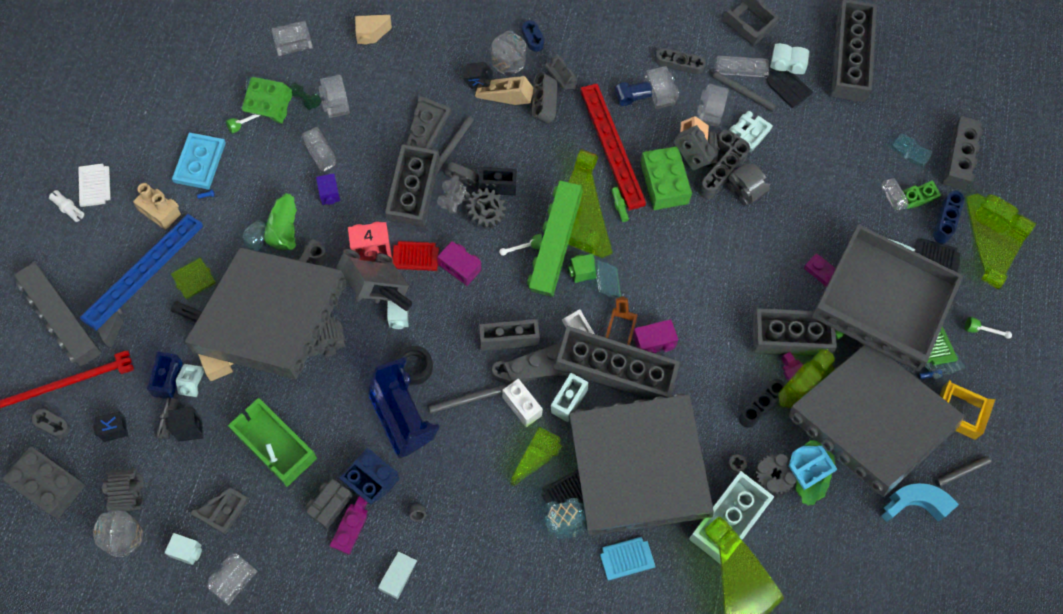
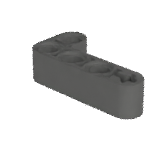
M724 130L719 135L718 147L724 156L702 181L699 193L704 199H712L729 180V174L745 162L750 151L749 143L730 130Z

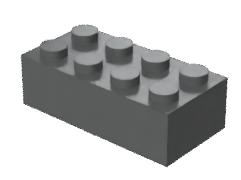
M402 144L385 212L388 221L419 227L425 226L440 162L438 151Z
M757 308L752 317L754 353L787 354L791 352L792 355L831 356L837 348L836 332L834 328L812 318L814 311Z

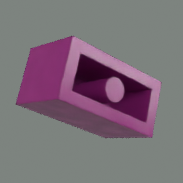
M453 241L437 257L438 265L466 286L481 271L480 259L475 255H470L462 245L455 244Z
M671 319L634 328L632 335L636 348L655 354L662 350L664 352L671 351L678 343V337Z

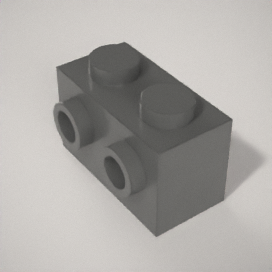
M698 125L680 132L674 140V143L692 171L710 164L716 155L714 148L708 143L704 132L700 130Z

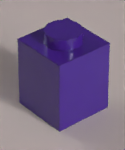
M335 174L316 177L322 205H331L339 202L340 197Z

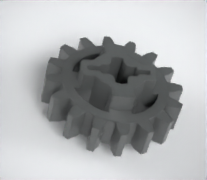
M485 188L484 192L478 189L477 194L473 192L471 198L467 200L468 204L465 209L470 210L467 213V217L472 216L470 222L476 221L477 227L483 224L484 229L488 225L493 228L495 223L500 224L501 219L505 216L503 212L506 211V207L502 206L505 200L500 201L501 194L494 195L495 190L490 193L488 188Z

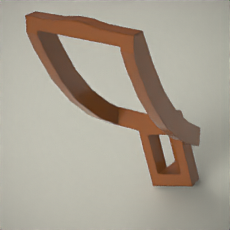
M620 296V298H616V308H613L605 338L609 337L614 316L633 321L627 345H630L638 314L629 312L628 298Z

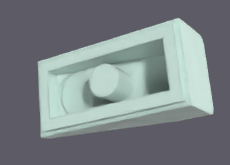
M398 552L378 589L398 599L417 560Z

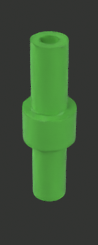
M615 187L611 190L615 200L614 205L620 214L622 222H626L629 220L625 209L626 203L622 199L618 187Z

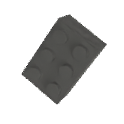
M32 446L2 479L56 519L61 517L86 487L82 482Z

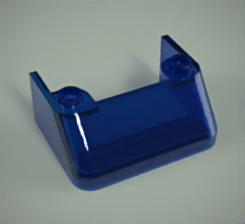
M406 357L377 366L368 388L370 400L398 458L406 457L432 441L440 428L439 424L433 425L428 421L423 422L409 394L408 387L411 379L408 372L404 371L407 362Z

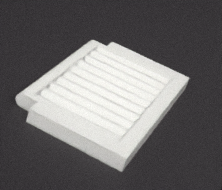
M103 164L80 166V207L105 204L106 200H110L109 166L104 167Z

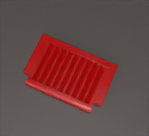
M398 241V245H394L393 264L397 269L437 271L439 247H435L436 243Z

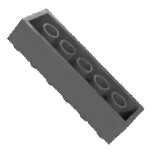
M842 0L837 11L831 97L866 102L872 91L877 4Z
M567 326L562 335L553 369L569 374L572 373L578 377L653 400L656 397L669 398L672 396L680 361Z

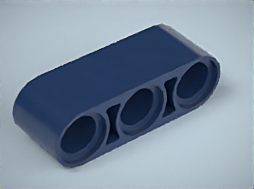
M951 191L941 205L933 237L938 243L948 242L956 232L965 199L964 195L959 191Z

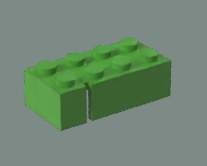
M258 398L245 409L251 419L249 422L241 413L228 427L288 487L317 457ZM270 443L275 458L278 459L273 463L269 462L270 457L266 445Z

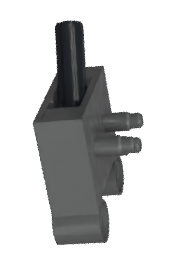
M345 249L343 251L337 269L343 272L346 280L354 290L356 301H361L362 298L374 299L375 303H379L380 300H388L405 311L411 308L412 301L405 297L409 285L393 264L391 257L379 253L373 262L359 260L360 255L353 250Z

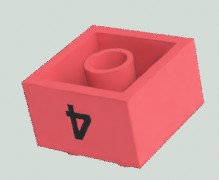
M373 222L368 225L356 224L353 227H348L350 248L360 255L359 260L374 262L379 253L386 254L392 258L386 222Z

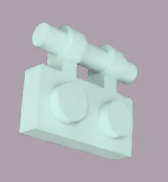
M751 111L742 114L739 122L729 129L749 143V152H752L773 127V125L760 116L753 120L751 118L753 116ZM743 126H748L746 130L742 129Z

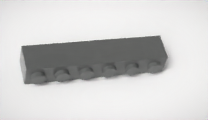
M35 262L14 274L18 280L16 285L22 292H27L28 295L25 298L31 306H37L38 309L35 312L41 320L46 319L48 324L45 326L52 335L56 333L58 338L55 340L62 349L66 347L68 350L66 355L72 363L77 362L82 367L101 354L90 336Z

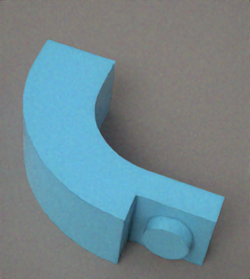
M917 483L904 486L889 497L892 501L884 507L886 512L881 517L888 522L904 507L916 505L926 509L937 521H940L959 504L942 489L929 484Z

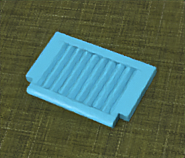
M642 536L602 547L603 553L600 554L608 581L656 567L648 541L643 542Z

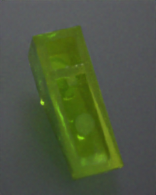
M539 427L511 478V485L515 486L548 463L553 455L557 456L562 447L559 444L560 437Z

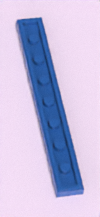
M187 214L80 316L81 321L97 331L203 227L202 222Z

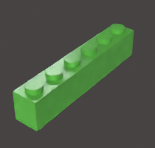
M559 181L558 186L554 188V202L549 205V219L544 223L543 232L545 233L543 239H540L538 243L539 254L533 260V275H529L527 282L531 292L550 297L554 296L583 194L581 185Z

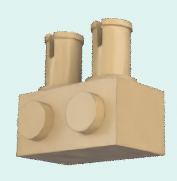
M142 183L138 186L140 195L133 201L137 210L164 230H167L181 215L178 210L179 205L172 199H166L160 190L152 189L147 183Z

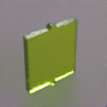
M201 258L171 273L177 284V289L181 290L186 299L216 283L210 274V268L205 266Z

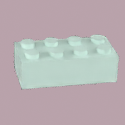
M740 471L714 505L713 517L705 518L689 540L723 565L774 496Z

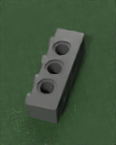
M960 116L954 125L943 184L963 190L968 184H972L975 176L972 172L977 164L975 156L980 148L978 140L983 133L981 121Z

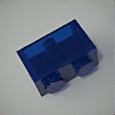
M157 352L147 390L153 397L165 399L174 397L176 378L183 364L177 354Z

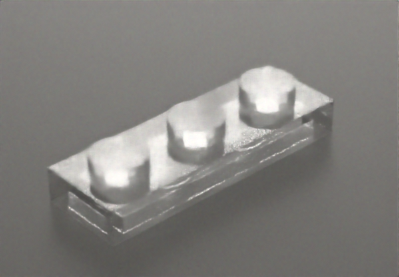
M717 55L716 71L724 75L767 77L769 75V59Z

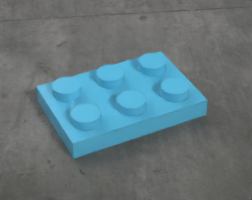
M189 132L172 181L177 184L209 190L226 144L225 140Z

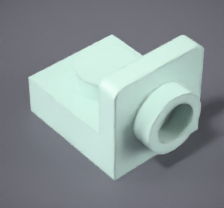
M183 365L176 378L179 395L197 397V386L204 374L203 367Z

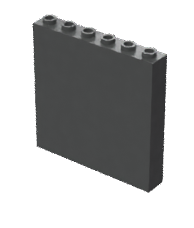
M858 224L812 318L920 372L928 362L963 275Z
M239 248L185 343L192 353L296 380L303 371L308 356L312 354L313 347L317 339L320 338L325 323L329 321L330 314L337 305L341 292L345 290L347 281L341 270Z
M865 344L792 406L789 417L793 423L803 428L811 438L821 443L825 450L831 452L843 465L849 467L858 478L863 479L875 492L884 497L961 425L965 415L892 358Z
M680 393L669 398L656 397L650 401L636 400L631 404L617 403L612 407L597 406L593 410L586 411L585 409H578L570 413L589 536L713 517L714 510L690 394L684 395Z

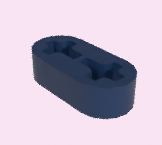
M531 20L524 22L522 34L528 47L534 52L541 51L544 47V38L538 25Z

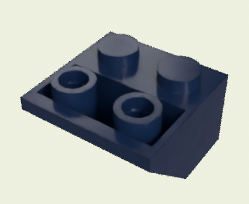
M366 448L339 478L370 505L385 496L400 480L398 472L369 448Z

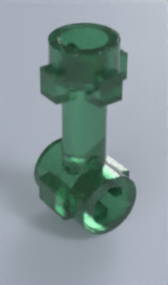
M296 83L290 86L292 96L302 98L304 106L308 110L315 109L320 105L321 98L319 95H308L303 91V86Z

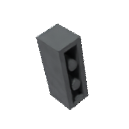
M538 319L479 324L481 351L539 346Z

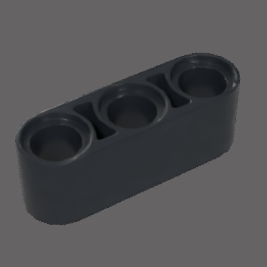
M780 379L772 380L744 408L739 416L742 426L747 428L753 427L782 398L787 389L784 381ZM772 388H777L780 393L773 392ZM759 400L764 401L767 406L760 405ZM746 413L753 415L754 419H748Z

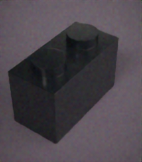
M480 167L479 189L484 192L485 188H488L490 193L495 190L494 195L516 196L517 169Z
M193 407L168 410V417L165 418L166 429L179 442L203 439L202 418Z

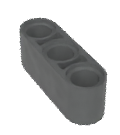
M539 72L534 79L532 115L544 123L550 124L556 116L557 80L544 72Z

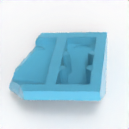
M802 446L792 452L789 468L803 490L837 470L823 446Z

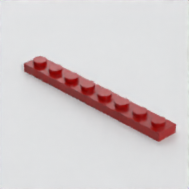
M598 84L581 87V95L628 211L644 207L646 201Z

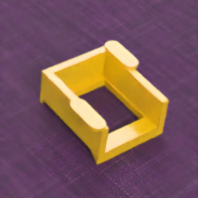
M949 380L942 387L940 397L949 403L951 396L954 395L981 408L975 426L962 421L961 425L955 430L976 440L984 434L995 399H987L951 383Z

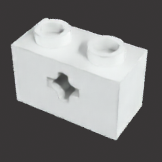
M519 379L502 390V398L525 427H528L542 416V407Z

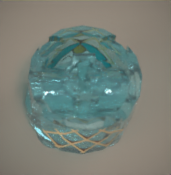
M577 498L567 499L566 503L549 502L545 504L544 516L548 538L553 539V535H557V539H567L582 535V530L585 533L587 532L584 505L578 503Z

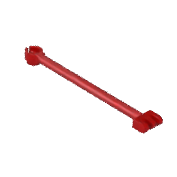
M129 351L114 354L116 359L114 362L0 400V408L115 369H119L120 374L134 370V367L131 364V358H127L130 356Z

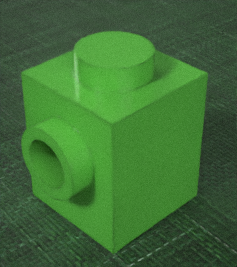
M580 254L571 258L568 272L570 277H573L575 283L597 278L598 268L593 254Z

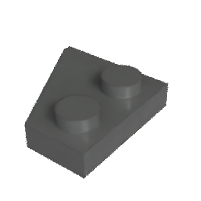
M229 488L222 492L219 497L209 500L208 504L200 509L193 510L191 515L226 535L249 499L236 490Z

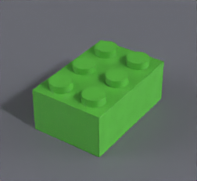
M678 147L643 152L640 165L653 210L689 204L692 192Z

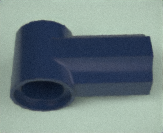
M648 81L632 85L624 82L614 88L621 106H628L634 100L652 97V87Z

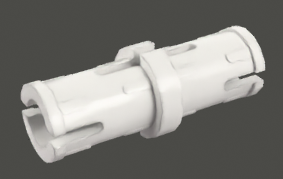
M58 190L53 191L57 196L53 193L49 195V199L59 206L60 211L67 213L75 222L80 221L77 216L80 219L84 217V213L74 205L73 201L66 199Z

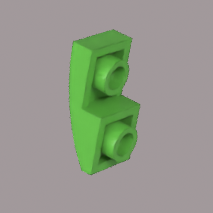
M933 180L919 187L915 185L899 192L907 209L941 198V194Z

